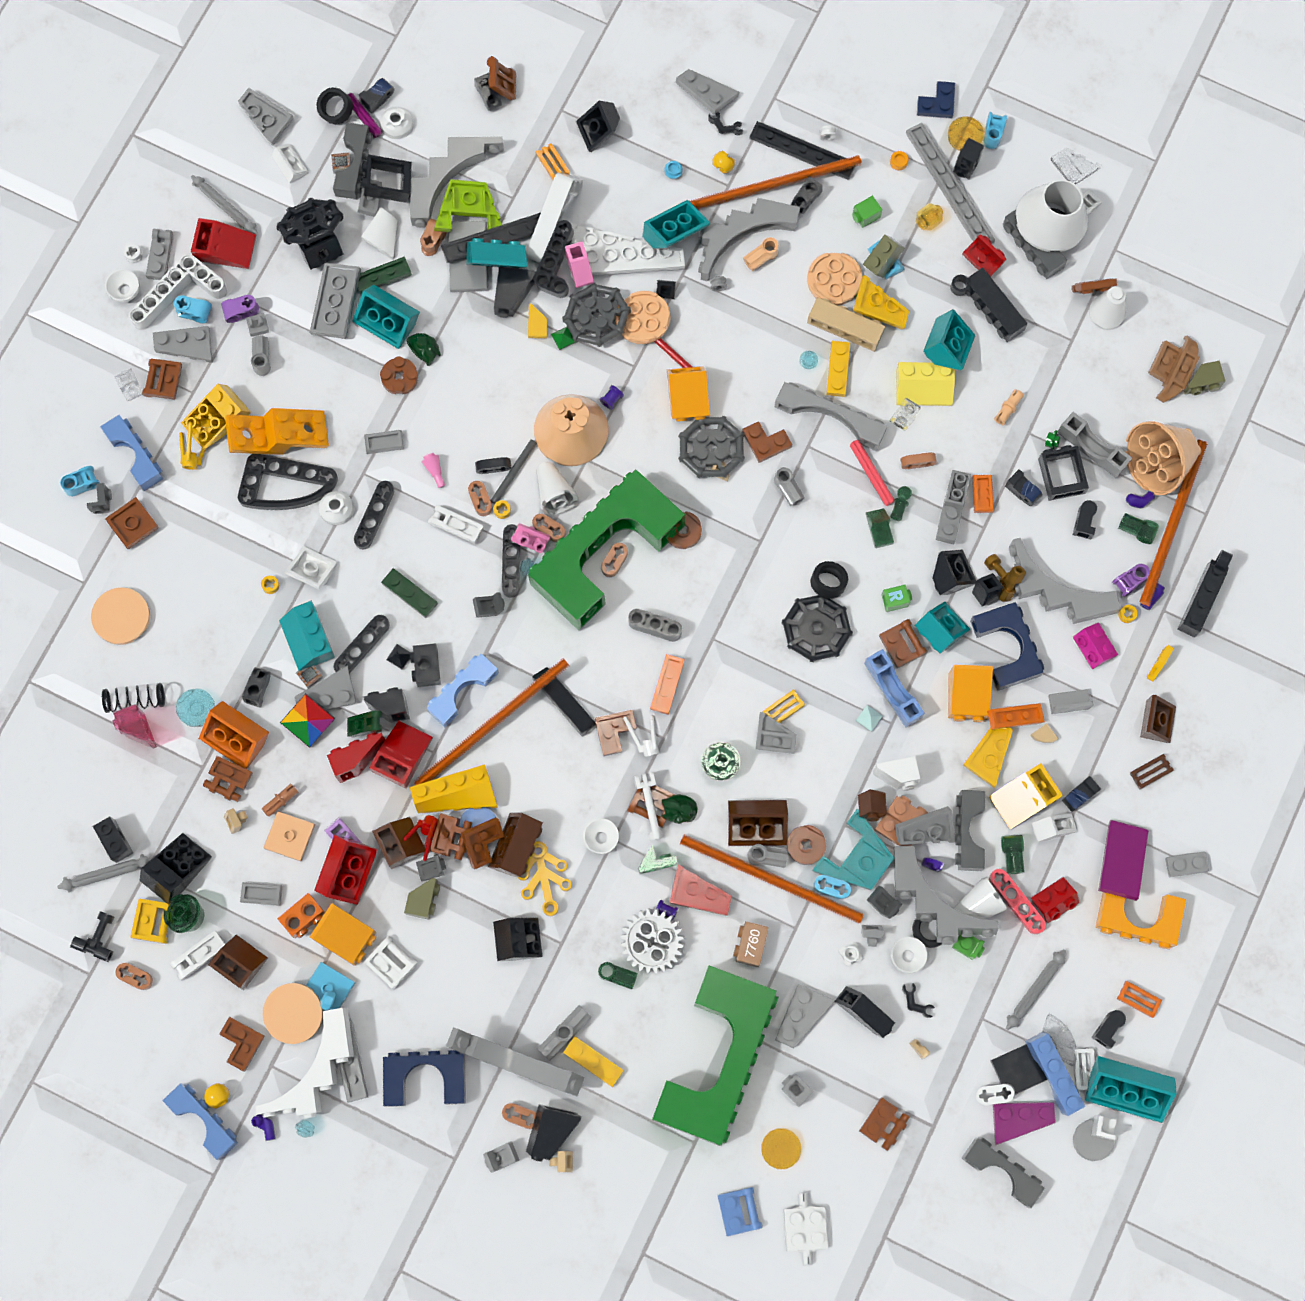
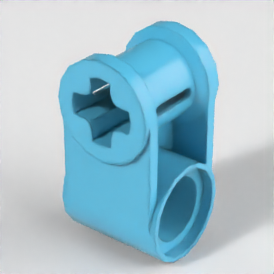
M989 112L983 140L987 148L995 149L998 147L1005 128L1007 115L998 116Z
M183 295L176 297L174 300V307L179 317L194 320L198 323H207L212 307L211 303Z
M85 466L78 471L63 476L60 485L68 496L73 497L97 488L96 484L100 482L96 480L93 466ZM69 483H75L72 488H67Z

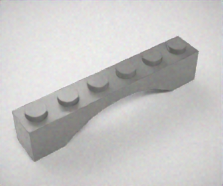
M784 381L775 401V408L789 414L816 412L839 420L850 429L863 446L877 451L887 429L884 422L878 419H870L862 412L856 413L846 405L833 403L831 399L819 397L811 390L805 391L792 382L787 383Z

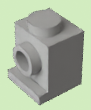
M797 1074L794 1077L789 1075L782 1082L784 1085L782 1090L798 1107L814 1092ZM796 1085L799 1087L798 1093L792 1092V1086Z

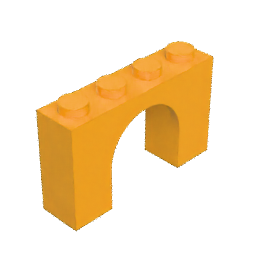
M1105 892L1102 893L1095 927L1101 929L1100 932L1112 935V932L1118 933L1124 939L1138 938L1139 942L1144 944L1157 943L1159 944L1158 947L1164 949L1177 946L1186 899L1168 894L1163 896L1156 923L1150 928H1139L1130 923L1125 915L1124 897Z

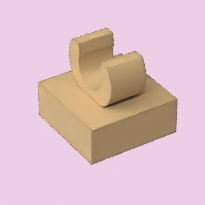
M234 808L227 810L224 815L231 834L238 832L242 826L241 824L246 822L248 818L245 811L236 814Z
M558 1151V1158H551L550 1166H558V1172H573V1151Z

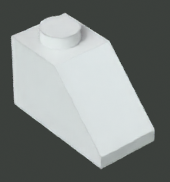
M1072 813L1049 816L1032 823L1033 832L1038 842L1078 832Z

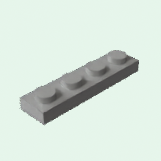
M349 1018L354 1057L348 1058V1062L339 1063L347 1102H353L368 1098L352 1021Z

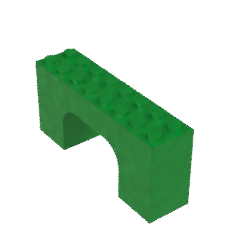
M636 469L632 473H627L623 478V482L619 486L615 485L610 490L608 497L602 498L592 512L589 511L584 515L583 521L579 525L575 524L565 538L562 537L558 540L556 547L552 551L549 550L543 555V560L539 564L535 563L529 569L530 585L578 630L606 605L604 593L582 573L583 565L618 531L633 530L639 533L659 552L669 543L667 539L673 538L677 534L676 530L680 532L685 527V514Z
M708 966L694 1006L719 1015L729 1022L733 1031V1039L718 1081L710 1090L697 1092L666 1080L652 1118L653 1121L721 1146L722 1143H727L730 1131H727L729 1123L733 1124L737 1112L734 1111L736 1104H741L744 1092H741L742 1087L748 1084L751 1073L748 1072L749 1067L755 1065L758 1054L755 1053L756 1048L762 1045L765 1037L762 1034L763 1028L767 1029L772 1017L768 1014L770 1009L775 1008L779 998L775 996L776 990L713 966Z

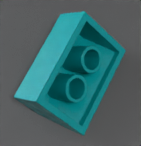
M687 199L645 221L642 237L653 249L667 248L709 226L710 222Z
M473 238L472 241L467 242L466 265L526 268V249L524 245H520V242L509 241V244H502V240H491V243H486L484 239Z
M372 285L363 290L352 322L399 349L415 327L420 311L376 285Z
M952 309L936 318L923 352L934 365L962 370L973 344L975 334L957 312Z
M312 600L293 607L279 620L298 671L335 658Z

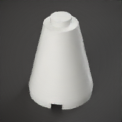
M1116 286L1097 296L1089 308L1091 321L1105 330L1119 327L1126 317L1125 291L1121 287Z
M540 463L536 469L543 513L550 515V513L555 512V515H559L569 511L575 506L574 501H578L576 492L553 463Z
M986 876L954 907V909L966 915L980 919L988 918L1008 909Z

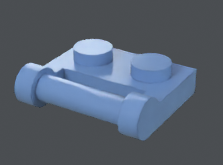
M753 1187L717 1195L726 1236L762 1228L753 1198ZM740 1196H745L751 1221L749 1225H745L739 1200Z

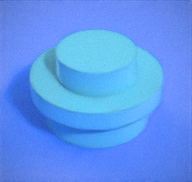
M677 161L667 163L664 170L665 175L670 179L679 178L683 172L681 164Z

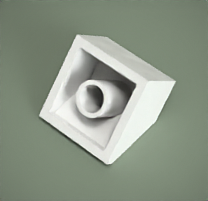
M915 756L879 763L873 769V775L895 789L902 788V791L914 789V786L921 779Z

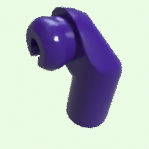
M1150 491L1142 497L1129 494L1126 497V502L1132 507L1141 509L1155 499V496Z
M260 1114L254 1116L251 1123L254 1127L264 1130L265 1141L274 1140L275 1132L272 1120L267 1117L263 1118V1115Z

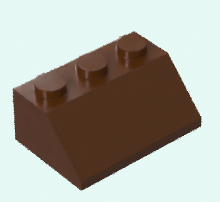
M728 800V846H753L756 844L763 846H787V800Z
M509 813L503 828L504 837L498 840L491 857L492 862L489 863L488 868L513 877H521L527 870L528 865L526 863L528 858L532 856L535 850L534 843L536 838H539L542 833L541 826L543 822L523 813Z

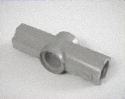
M578 1005L537 1049L550 1061L586 1024L591 1016ZM564 1027L570 1030L569 1037L565 1039L559 1036L560 1029Z

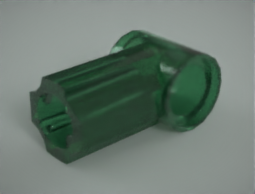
M1125 513L1118 529L1136 536L1137 540L1142 543L1152 544L1159 525L1151 520H1141Z
M1002 836L1001 847L1002 852L1005 853L1007 874L1024 873L1023 836Z
M604 962L598 968V976L603 981H609L622 987L633 989L638 973L613 965L610 962ZM604 966L611 967L612 975L610 977L602 975L601 969Z

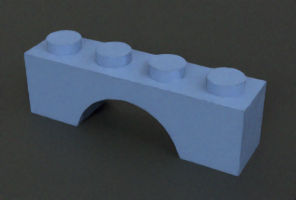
M117 415L100 426L114 447L126 446L135 451V463L130 472L144 491L163 479L160 475L162 470L157 462L153 464L150 460L153 457L147 448L143 449L140 446L142 440L138 434H132L130 431L133 427L127 418L123 420L120 415Z
M881 649L868 657L864 663L905 728L920 720L925 714L915 697L911 696L901 684L894 670L893 663L885 651Z
M1041 1032L1026 1040L1025 1042L1034 1060L1039 1064L1050 1083L1053 1092L1052 1096L1061 1114L1069 1116L1084 1108L1085 1105L1049 1034Z
M180 1083L162 1101L177 1116L186 1113L198 1115L206 1126V1139L203 1146L216 1160H221L238 1143L235 1140L236 1134L230 1128L227 1130L222 1125L223 1120L216 1113L212 1114L208 1110L209 1106L205 1103V1100L202 1098L199 1100L194 1095L196 1091L190 1084Z

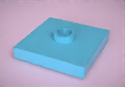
M321 962L306 986L313 989L320 1002L327 991L336 993L337 996L331 1008L333 1010L341 1007L355 982Z

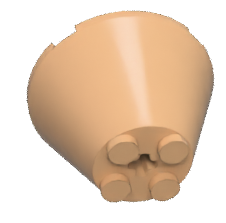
M568 394L550 400L541 408L534 424L535 441L540 451L547 458L564 466H578L590 462L600 454L608 439V421L603 410L594 401L581 395Z
M1146 421L1136 425L1129 432L1126 442H1128L1126 453L1132 457L1127 465L1130 474L1145 491L1150 490L1154 492V495H1166L1175 491L1201 454V448L1189 428L1183 429L1155 421Z

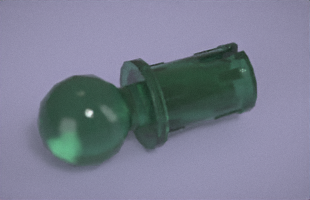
M901 486L897 491L898 498L894 499L895 505L890 515L893 520L901 521L904 510L909 505L906 500L910 499L912 491L907 486Z

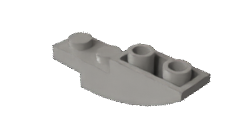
M952 470L938 524L937 541L954 545L971 474Z

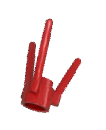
M431 815L425 816L424 820L419 819L417 824L403 838L406 841L421 828V833L427 836L423 861L427 860L438 819Z

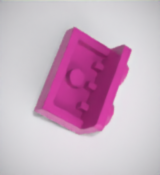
M1099 622L1084 628L1073 636L1092 669L1118 655Z

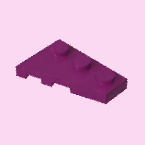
M1054 1103L993 1104L995 1145L1054 1124Z

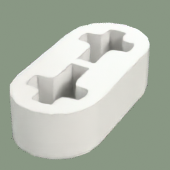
M1006 1083L983 1086L977 1091L976 1098L982 1105L1007 1103L1014 1098L1015 1089L1012 1085ZM1003 1087H1006L1007 1091H1011L1007 1099L1004 1095H997V1092L1003 1091ZM983 1090H986L987 1093H994V1096L989 1097L988 1101H985V1098H981L980 1094H983Z

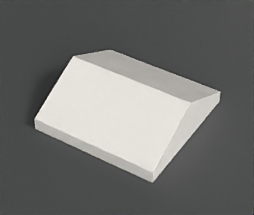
M303 546L285 570V574L320 589L328 582L337 562Z

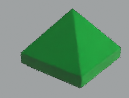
M564 327L551 334L559 350L576 343L568 327Z

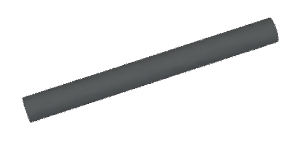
M530 439L490 500L492 503L495 504L501 499L537 444L534 440Z

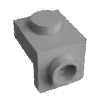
M512 1141L483 1154L485 1164L491 1173L519 1161Z

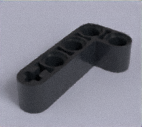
M561 220L557 223L534 275V282L539 290L558 298H564L569 293L567 282L563 278L556 276L565 257V246L570 245L574 236L573 227L567 220ZM566 228H568V232L565 231L564 233H562L561 230H565ZM556 244L562 245L559 251L553 250ZM548 261L555 262L551 268L546 267V263ZM541 278H547L548 280L545 284H539ZM559 284H563L564 289L562 291H556V286Z

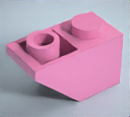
M583 241L565 246V256L576 288L593 284L594 280Z

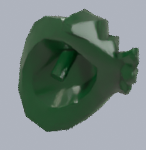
M425 333L413 334L407 338L406 342L411 351L420 360L426 362L427 366L431 365L436 355L441 356L439 345L436 343L435 338Z
M677 794L667 799H662L665 814L662 815L663 818L677 824L692 822L695 819L698 808L696 802L691 797Z

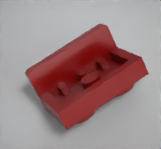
M981 234L962 253L978 270L983 267L990 277L1007 260L1004 253L1000 249H996L990 239Z
M1064 877L1031 897L1032 902L1044 915L1047 923L1057 920L1063 913L1074 909L1079 903L1077 891Z

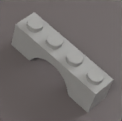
M1075 412L1068 416L1057 432L1071 444L1078 446L1080 451L1115 478L1120 475L1132 459L1130 455L1118 446H1110L1098 439L1090 430L1088 423Z

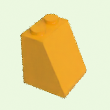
M704 366L667 369L672 419L686 421L688 417H694L695 420L705 419V416H710L707 373Z
M953 665L948 673V718H953V721L957 722L965 721V719H973V722H984V720L988 719L987 711L990 710L993 666Z
M331 903L310 935V938L355 966L364 959L366 955L364 951L367 946L371 947L376 940V931Z

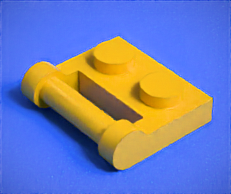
M138 899L130 938L167 944L168 925L171 911H174L175 905ZM158 908L164 909L159 934L155 936L153 932Z

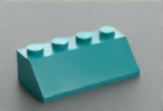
M1097 1056L1090 1072L1085 1101L1163 1123L1177 1094L1176 1082L1174 1077Z

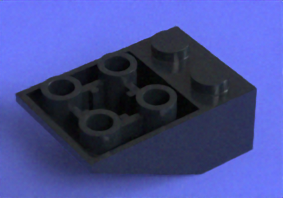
M182 833L141 868L139 881L169 905L187 888L212 856Z

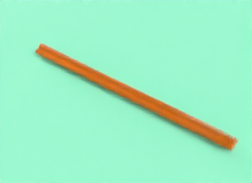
M857 155L849 157V159L838 160V162L827 163V165H820L803 171L800 170L792 174L790 173V175L779 176V178L774 177L770 180L768 179V181L763 180L759 183L757 182V184L752 183L748 184V186L737 187V189L726 190V192L700 197V199H693L690 202L696 209H699V207L701 209V206L702 208L705 205L708 207L711 204L712 206V203L716 205V202L717 204L718 202L721 203V201L723 203V200L727 202V199L728 201L729 199L734 200L736 197L738 199V196L739 198L740 196L745 197L747 194L749 196V193L750 195L753 192L756 194L759 191L760 193V190L761 192L764 189L767 191L770 188L771 190V187L772 189L773 187L775 189V186L780 188L782 184L783 186L784 184L786 186V183L791 185L793 181L794 183L795 181L797 183V180L798 182L799 180L802 182L804 179L806 181V178L808 179L809 176L814 178L816 176L817 178V175L818 177L819 174L821 176L823 173L828 175L830 171L832 174L834 170L839 172V169L843 171L845 167L846 169L847 167L850 169L852 166L854 168V165L856 167V164L858 166L862 161L860 156Z
M1197 440L1201 448V454L1185 476L1139 601L1143 605L1150 606L1149 604L1151 603L1149 602H1152L1150 600H1152L1154 590L1157 588L1156 586L1162 573L1160 571H1163L1161 569L1165 565L1164 561L1168 557V551L1171 549V543H1173L1174 535H1176L1177 527L1196 479L1197 471L1201 465L1204 451H1206V445H1208L1206 441Z
M563 658L555 666L553 665L550 671L547 670L546 674L544 673V675L536 679L537 682L534 681L531 686L529 685L527 689L523 690L522 694L519 693L518 697L516 696L514 700L512 699L509 705L506 704L505 708L503 707L501 711L499 710L497 714L495 713L492 719L489 718L488 722L486 721L484 725L482 724V726L478 727L479 730L476 729L475 733H471V736L469 735V737L467 736L465 740L461 741L462 744L460 743L458 747L456 746L452 751L450 750L448 752L449 755H444L445 758L443 757L441 761L439 760L435 765L433 764L431 766L432 769H427L428 772L426 771V773L424 772L422 776L418 777L419 780H414V784L418 785L431 781L437 774L439 775L441 771L443 772L444 768L452 764L454 760L456 761L457 757L460 758L461 754L463 755L465 751L467 752L471 748L470 746L473 747L478 740L480 741L482 737L484 738L486 734L490 733L491 729L493 730L495 726L497 727L499 723L503 722L502 720H505L506 717L514 713L515 709L518 710L519 706L529 700L528 698L531 699V697L535 696L534 694L538 693L540 689L542 690L543 686L548 685L547 683L551 682L553 678L555 679L556 675L559 676L562 670L564 671V669L568 668L569 664Z
M684 834L680 841L682 845H687V847L696 849V851L705 855L707 854L711 858H716L720 862H725L729 866H734L738 870H743L747 874H752L756 878H761L765 882H770V884L772 883V885L777 887L779 886L781 890H788L790 894H797L799 898H806L808 902H815L817 906H824V909L826 907L828 911L831 909L837 915L840 913L846 919L849 917V920L851 918V921L853 920L855 923L858 921L859 924L862 921L863 913L856 912L852 908L849 909V907L847 908L843 904L840 905V903L838 904L834 900L831 901L827 897H822L818 893L815 894V892L813 893L809 889L806 890V888L804 889L800 885L797 886V884L795 885L791 881L788 882V880L786 881L782 877L779 878V876L777 877L773 873L770 874V872L768 873L764 869L761 870V868L759 869L755 865L752 866V864L750 865L746 861L743 862V860L741 861L737 857L734 858V856L732 857L728 853L725 854V852L723 853L719 849L716 850V848L714 849V847L712 848L708 844L705 845L701 841L698 842L699 840L696 841V839L694 840L690 836L687 838V835L685 836Z

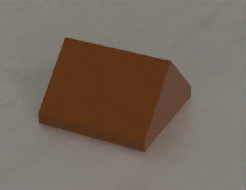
M1152 695L1146 700L1140 737L1170 743L1176 706L1157 695Z

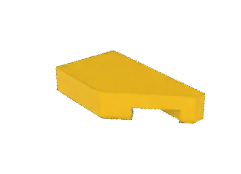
M529 304L528 338H547V318L534 305Z
M1168 645L1161 651L1147 679L1152 682L1155 680L1174 650L1173 647Z

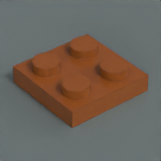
M137 497L105 518L127 549H130L159 528Z

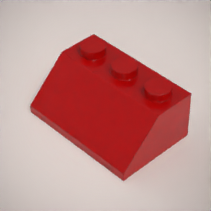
M334 835L314 891L327 898L358 905L378 849L349 838Z

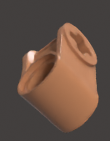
M432 218L429 219L425 231L420 238L421 250L426 256L436 254L447 232L434 231L437 220Z

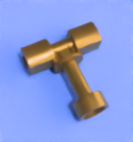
M992 554L987 557L984 564L989 570H995L1001 577L1000 583L1003 589L999 599L1002 602L1011 601L1016 592L1014 586L1022 582L1026 571L1021 566L1012 567L1010 572H1006L1000 565L1001 559L996 554Z

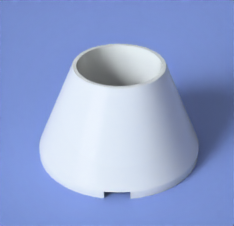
M1055 180L1029 190L1020 199L1016 208V225L1020 234L1029 244L1042 251H1067L1075 247L1083 239L1087 231L1088 215L1083 195L1074 183L1067 180ZM1046 203L1061 206L1067 212V215L1052 211Z

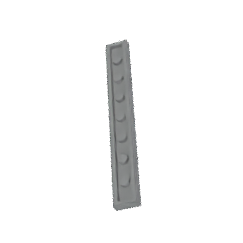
M923 123L906 130V135L972 241L981 234L989 238L993 244L995 242L993 235Z

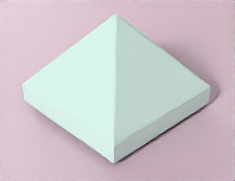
M866 705L856 721L872 732L882 718V715Z

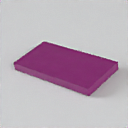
M1110 820L1098 891L1135 901L1139 899L1149 830Z

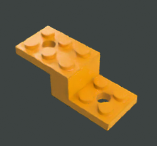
M271 408L264 416L227 415L225 417L229 453L283 455L290 447L327 448L329 446L323 410ZM304 425H308L311 428V432H307L304 429ZM242 431L249 432L250 438L243 436Z

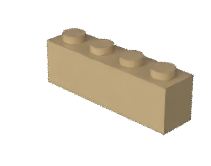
M818 297L807 320V323L874 352L885 329V326L877 320L867 319L862 314L853 313L844 306H837L828 299H820Z

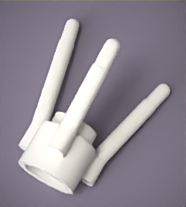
M654 716L650 717L652 739L643 741L644 745H641L627 717H623L638 747L639 753L643 752L644 757L659 754Z

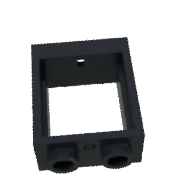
M368 154L367 160L363 161L362 172H365V176L361 180V188H364L363 196L407 203L410 195L412 162ZM371 169L401 174L400 190L370 185Z
M1067 445L1059 450L1046 449L1041 453L1038 461L1049 501L1082 495L1087 492L1089 486L1078 446L1072 447ZM1071 457L1077 483L1053 488L1047 462Z

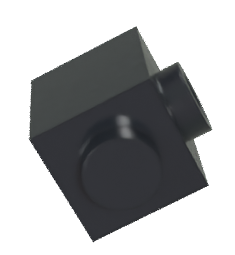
M992 573L977 579L972 594L983 607L998 601L1003 586Z

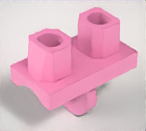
M521 523L518 524L515 533L511 537L512 542L539 553L543 552L550 539V535Z

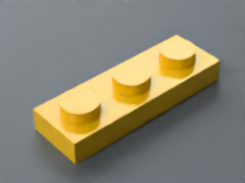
M831 342L826 395L845 397L850 342Z
M575 1036L563 1052L611 1087L614 1086L624 1071Z

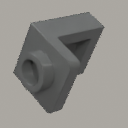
M104 483L96 484L98 502L87 503V508L94 514H101L104 511L110 510L109 500H112V493Z
M496 592L493 596L475 597L473 599L476 618L497 616L504 610L505 602L500 592Z
M438 854L428 858L426 861L416 862L421 882L444 875L443 870L446 869L444 858H440Z
M878 886L867 899L882 916L889 919L895 916L902 906V903L895 900L882 886Z

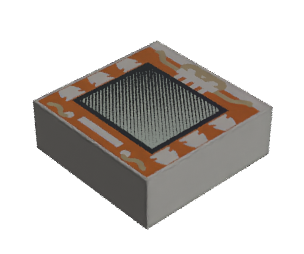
M349 152L331 154L333 174L351 165Z
M314 665L296 672L307 688H310L323 678Z

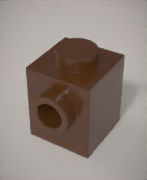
M869 789L858 795L859 817L874 822L887 815L885 792Z

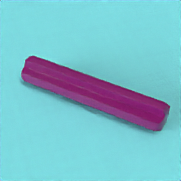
M349 93L348 95L353 102L355 114L364 125H368L373 137L377 138L382 134L380 127L355 95Z

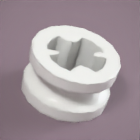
M831 125L821 127L819 129L820 139L822 141L834 140L836 138L834 133L835 127Z
M130 244L125 247L124 256L130 263H137L142 258V252L137 245ZM134 250L135 256L132 257L131 251Z

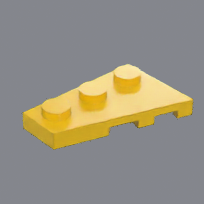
M990 727L963 764L964 767L993 788L997 785L1013 729L991 730Z

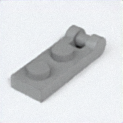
M152 230V241L146 271L147 279L161 280L167 273L173 239L172 230ZM159 239H165L164 243H159Z

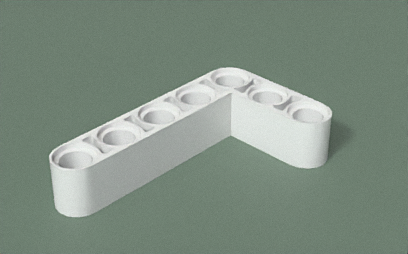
M558 172L555 175L526 252L528 259L540 263L557 223L562 220L570 196H577L579 194L583 180L566 173Z
M187 254L181 257L131 310L129 317L137 329H146L191 281H194L216 299L225 297L227 288L217 274L193 255ZM193 264L192 267L186 268L187 265ZM202 275H207L206 278L200 279ZM176 277H181L180 280L174 281ZM221 286L218 290H213L214 287ZM164 290H169L166 294H161ZM156 303L154 307H149L150 304ZM143 316L142 320L136 321L138 317Z

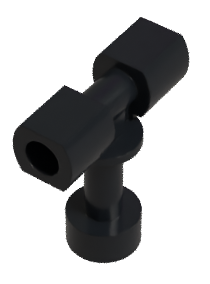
M100 911L97 916L100 922L93 938L88 937L86 941L75 936L70 948L83 953L89 952L94 954L93 957L109 962L113 951L102 947L103 943L100 942V939L107 924H112L115 917Z

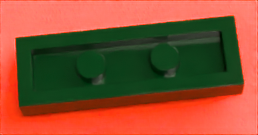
M405 256L361 272L357 286L359 293L362 294L363 290L372 285L382 287L411 276L412 274Z
M394 568L381 581L382 585L425 618L438 604L437 601Z

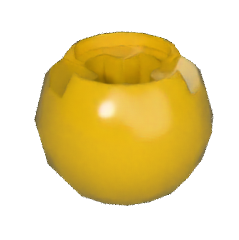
M719 151L714 155L712 165L717 169L720 167L719 171L726 174L733 170L735 160L730 156L728 157L726 152Z
M220 1083L207 1088L204 1094L205 1103L210 1108L215 1109L226 1104L230 1097L228 1088Z

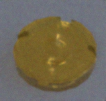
M959 117L949 126L948 141L958 151H961L968 137L979 143L983 141V127L979 121L972 117Z
M777 1128L770 1131L764 1137L761 1144V1154L769 1166L776 1169H787L799 1160L801 1143L792 1131Z

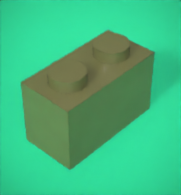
M884 234L863 265L876 276L884 278L905 247L892 237Z

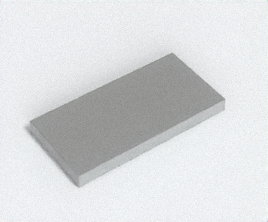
M485 220L451 222L452 229L449 232V242L485 231ZM467 257L449 262L450 292L487 291V266L466 265Z
M324 263L310 334L346 339L361 273L360 267Z

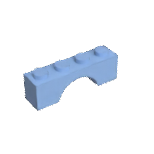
M482 654L478 657L474 656L469 661V666L465 670L461 669L455 675L456 679L451 684L447 683L442 688V693L429 701L428 712L444 727L458 715L456 697L464 687L471 684H479L486 687L499 673L498 669Z

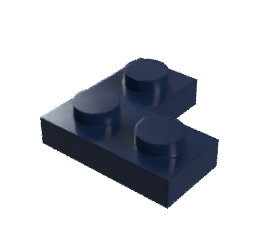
M937 81L936 97L918 96L917 116L953 118L955 82Z

